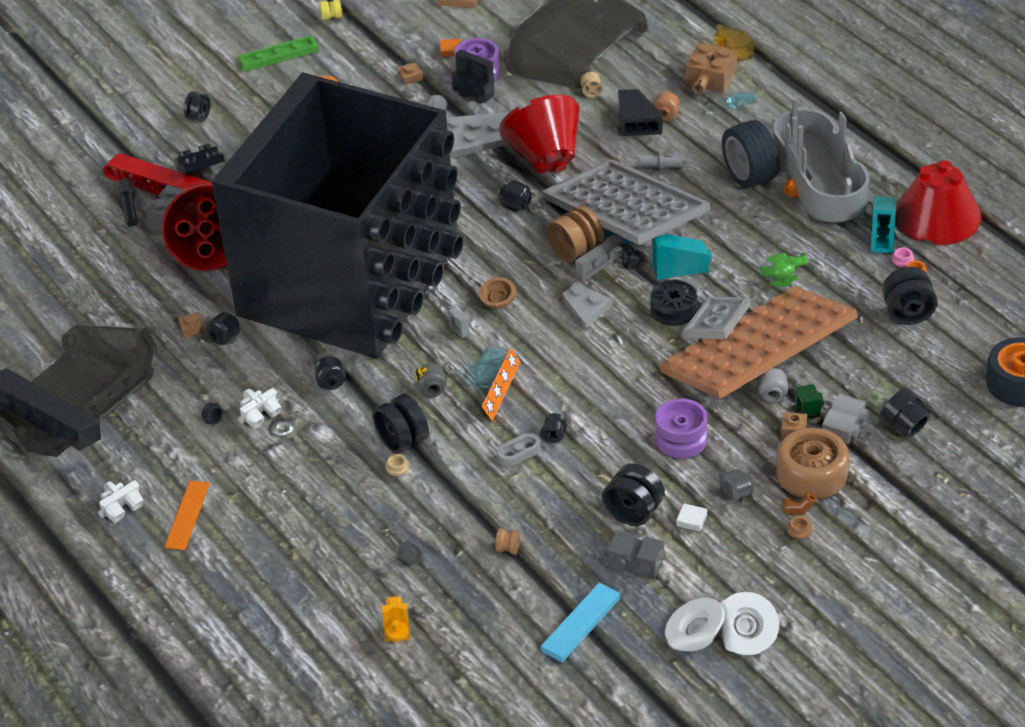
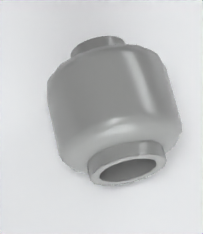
M772 368L757 377V388L760 398L764 401L775 403L786 397L788 382L782 370Z

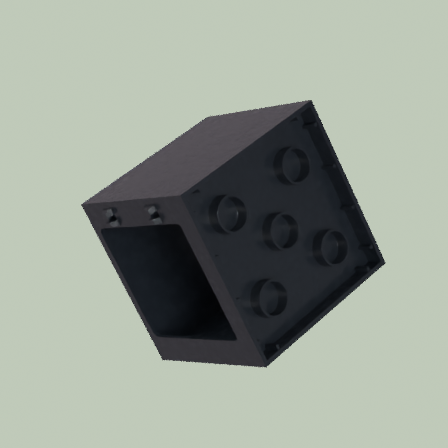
M302 72L212 180L236 316L375 359L379 358L388 344L395 345L402 335L403 323L409 314L415 316L419 313L423 304L424 293L429 286L436 287L439 285L443 277L444 265L449 258H458L464 244L463 234L457 232L456 222L460 215L461 203L459 200L454 199L453 193L458 170L456 166L451 165L450 153L453 149L455 138L454 133L447 129L446 110Z

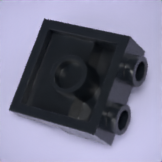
M459 49L455 53L456 70L452 73V88L461 97L469 96L474 98L476 103H486L495 95L493 62Z
M209 143L199 146V151L191 153L190 149L178 152L179 157H175L174 162L178 172L187 173L225 162L223 153L219 154L217 146L211 147Z

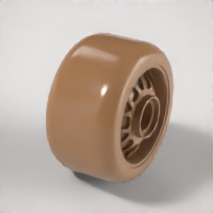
M803 428L793 431L784 437L778 446L776 454L777 479L788 493L796 497L803 498L807 493L813 494L817 500L831 497L844 487L848 479L849 450L839 436L828 430Z

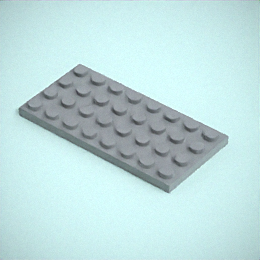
M612 159L542 191L543 199L568 211L578 206L587 207L596 215L601 227L638 245L646 244L650 239L662 236L675 227H681L685 222L692 219L700 218L704 213L711 210L709 202Z

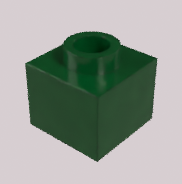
M814 384L796 387L795 405L799 414H807V419L820 417L821 406L824 405L822 393H818Z

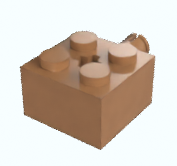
M699 43L686 64L685 85L692 86V91L695 94L701 89L699 95L703 94L705 89L724 93L737 71V51Z

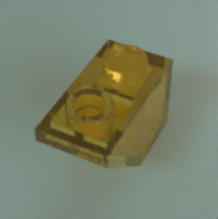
M716 25V34H714L716 46L736 50L737 62L753 59L754 42L746 31Z

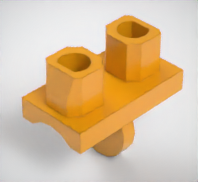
M400 596L386 598V605L381 606L385 642L409 640L410 628L407 603H402Z

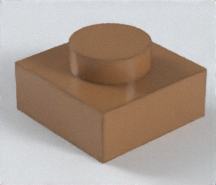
M417 63L397 67L398 75L404 85L423 80V73Z
M200 312L178 317L183 338L205 333Z

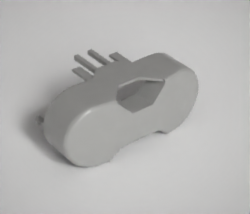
M797 98L791 100L792 110L780 115L773 127V139L777 148L779 170L782 175L791 177L794 180L801 205L815 219L825 222H845L861 216L868 207L869 173L862 163H858L854 159L851 144L846 138V117L842 112H839V132L837 133V125L830 116L814 109H798Z

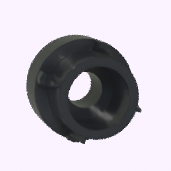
M903 388L885 404L880 417L895 431L898 430L905 437H912L927 424L931 412L923 405L924 402L909 388Z

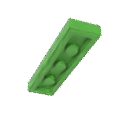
M312 35L238 55L237 59L243 71L246 72L318 52L319 48Z

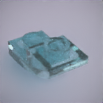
M484 348L475 380L477 387L491 388L507 355V349Z

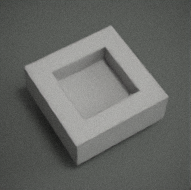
M456 307L449 309V327L462 339L470 335V320L467 314L462 313Z

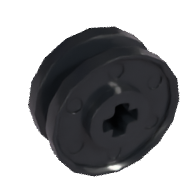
M677 279L662 281L655 285L650 293L651 315L661 324L681 326L689 323L697 312V291L691 284Z

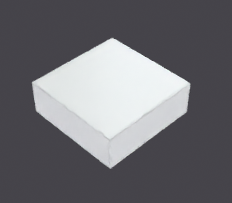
M683 504L677 518V526L700 532L707 517V509Z

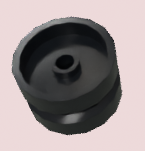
M918 267L900 268L892 272L883 282L882 295L887 304L889 315L899 324H918L927 320L935 312L938 306L937 296L926 271Z
M403 393L391 399L390 403H384L373 409L372 418L375 429L384 445L391 452L400 454L409 449L411 444L416 445L428 439L429 426L426 417L418 403L410 395Z
M634 463L621 466L602 492V501L607 511L618 521L629 526L646 524L665 497V488L658 476L647 467Z

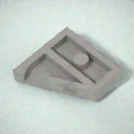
M577 282L563 293V302L567 307L571 308V312L575 317H579L581 325L585 329L612 306L611 298Z

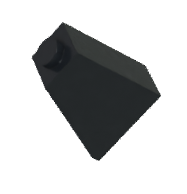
M639 89L618 90L621 136L662 135V115Z

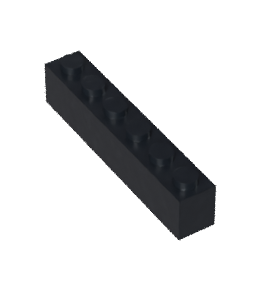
M7 368L0 371L1 407L79 451L101 439L100 419Z

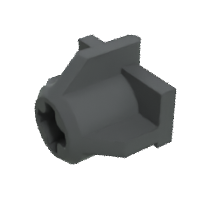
M738 469L726 473H718L720 487L728 501H735L752 495L754 486L750 476Z

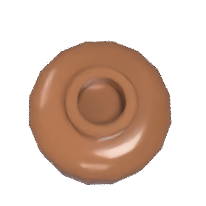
M668 91L661 92L655 97L652 105L662 115V121L669 122L677 116L680 100L674 93Z

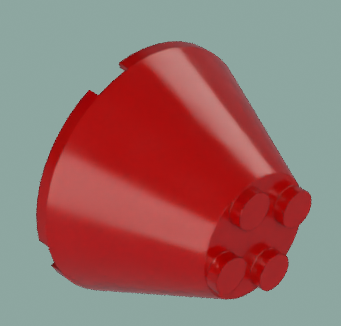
M561 94L530 100V105L522 109L516 107L503 118L499 125L500 136L534 167L538 174L554 170L555 172H562L567 169V164L575 157L580 114L579 104L574 101L573 97Z
M947 160L921 167L919 174L896 203V226L903 234L918 242H921V239L933 241V245L956 244L973 236L981 222V211L962 172L952 166V163Z
M197 185L182 191L170 202L163 216L162 236L167 250L180 264L193 270L212 271L227 266L213 186Z

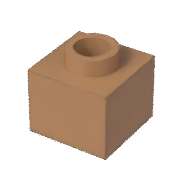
M783 413L781 441L791 432L807 428V414Z

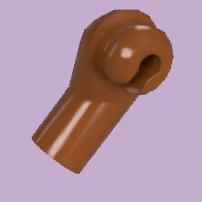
M807 493L800 502H795L794 499L788 497L782 501V510L787 515H804L816 503L817 499L811 493Z

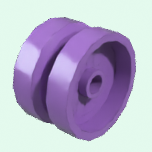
M472 38L457 45L455 53L462 49L492 61L494 82L499 77L498 47L494 42L482 38Z
M673 399L659 406L655 413V440L658 449L665 455L677 459L690 458L702 452L707 444V411L701 404L689 399Z

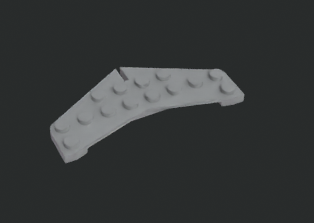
M509 112L446 117L447 129L454 133L455 138L450 158L508 145L500 136L499 125Z

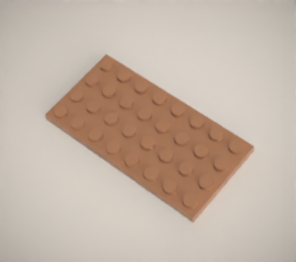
M791 287L783 294L773 297L769 302L754 308L753 311L742 316L726 339H702L659 364L660 370L663 374L721 399L858 318L857 311L800 287Z

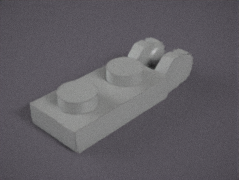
M617 234L611 235V237L606 238L605 242L575 260L577 279L581 281L587 280L623 254V247L619 246L622 243V236Z

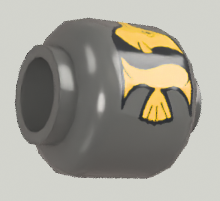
M427 363L416 370L414 374L415 383L421 395L436 397L445 390L446 379L444 371L439 365Z

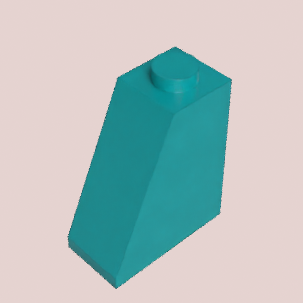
M873 196L871 252L893 253L896 214L895 197Z
M671 234L652 238V267L657 280L709 272V262H712V254L710 249H706L704 241Z

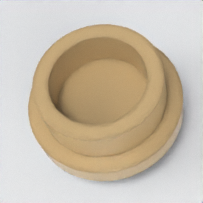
M395 454L388 458L385 468L388 474L401 476L408 472L409 462L403 455Z

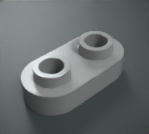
M526 433L498 447L497 460L503 466L517 465L540 452L541 440L532 433Z

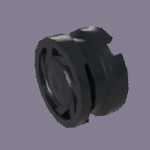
M195 91L189 92L184 103L185 118L204 122L208 118L211 109V98L208 97L209 95L199 94Z

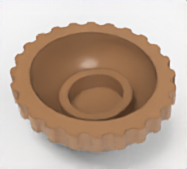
M496 277L483 282V285L479 288L478 297L485 306L492 309H502L514 301L517 291L511 280Z

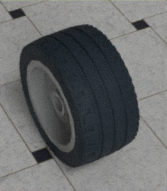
M751 120L725 130L721 142L724 161L729 173L741 187H754L768 182L777 176L779 172L778 152L774 139L764 124L758 120Z

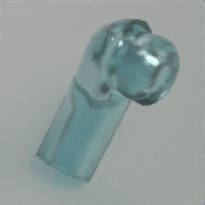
M735 92L729 96L727 103L731 108H737L743 103H755V93Z

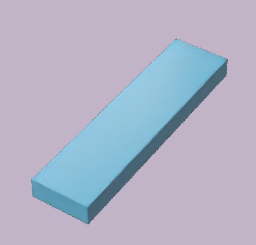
M598 583L541 645V652L563 663L619 601L620 593Z

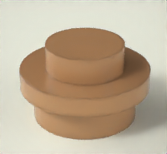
M796 516L788 523L787 531L793 538L804 539L811 535L812 525L806 517Z

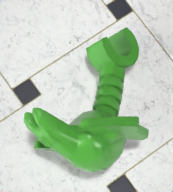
M785 253L768 257L766 262H772L773 264L769 267H760L759 270L762 271L760 275L773 277L775 281L770 283L771 286H789L791 282L799 278L798 275L792 276L795 268L808 263L807 253H801V256L789 257Z

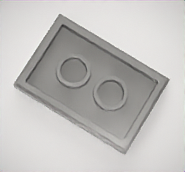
M708 297L684 328V338L726 339L750 307L749 298Z

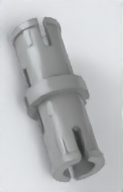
M660 153V155L641 154L640 168H659V170H664V168H683V155H664V153Z

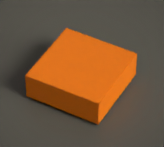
M460 39L440 40L441 57L455 56V48L460 44Z

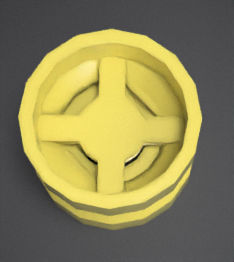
M333 0L332 2L320 1L323 21L333 17L336 19L342 18L340 0Z

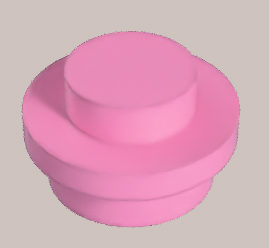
M898 248L892 255V262L901 268L906 267L910 261H914V255L908 248Z

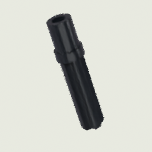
M124 178L119 181V195L122 200L126 225L131 227L132 225L136 226L138 223L134 203L135 194L131 180Z

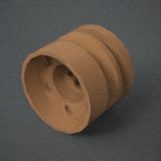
M585 206L574 208L567 212L565 216H561L548 223L546 227V236L553 252L558 258L567 263L574 262L604 241V232L598 218Z

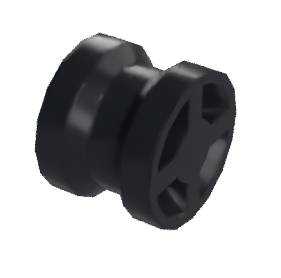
M558 413L548 414L540 431L542 438L550 443L560 442L568 426L566 418Z

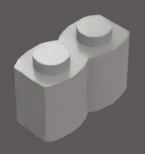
M838 394L832 408L824 419L822 429L836 434L845 444H849L852 438L856 439L858 437L860 424L865 423L869 410L866 409V402Z

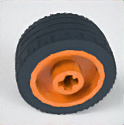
M1023 337L1008 338L997 343L991 349L986 368V385L989 392L997 400L1017 407H1025V338Z

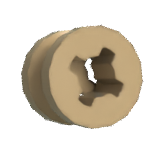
M587 72L581 77L580 83L585 96L594 98L602 93L603 86L597 73Z

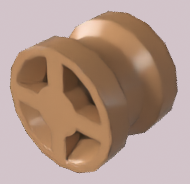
M499 528L496 536V552L509 551L510 554L516 555L519 548L520 531L513 530L508 532L503 528Z

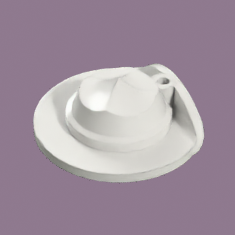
M741 592L731 595L720 603L724 609V621L721 631L726 650L739 655L750 656L764 652L773 644L779 630V619L775 608L766 598L751 592Z
M698 598L687 602L677 609L667 622L665 636L668 644L680 651H697L707 647L712 643L713 638L723 624L724 609L717 600L712 598Z

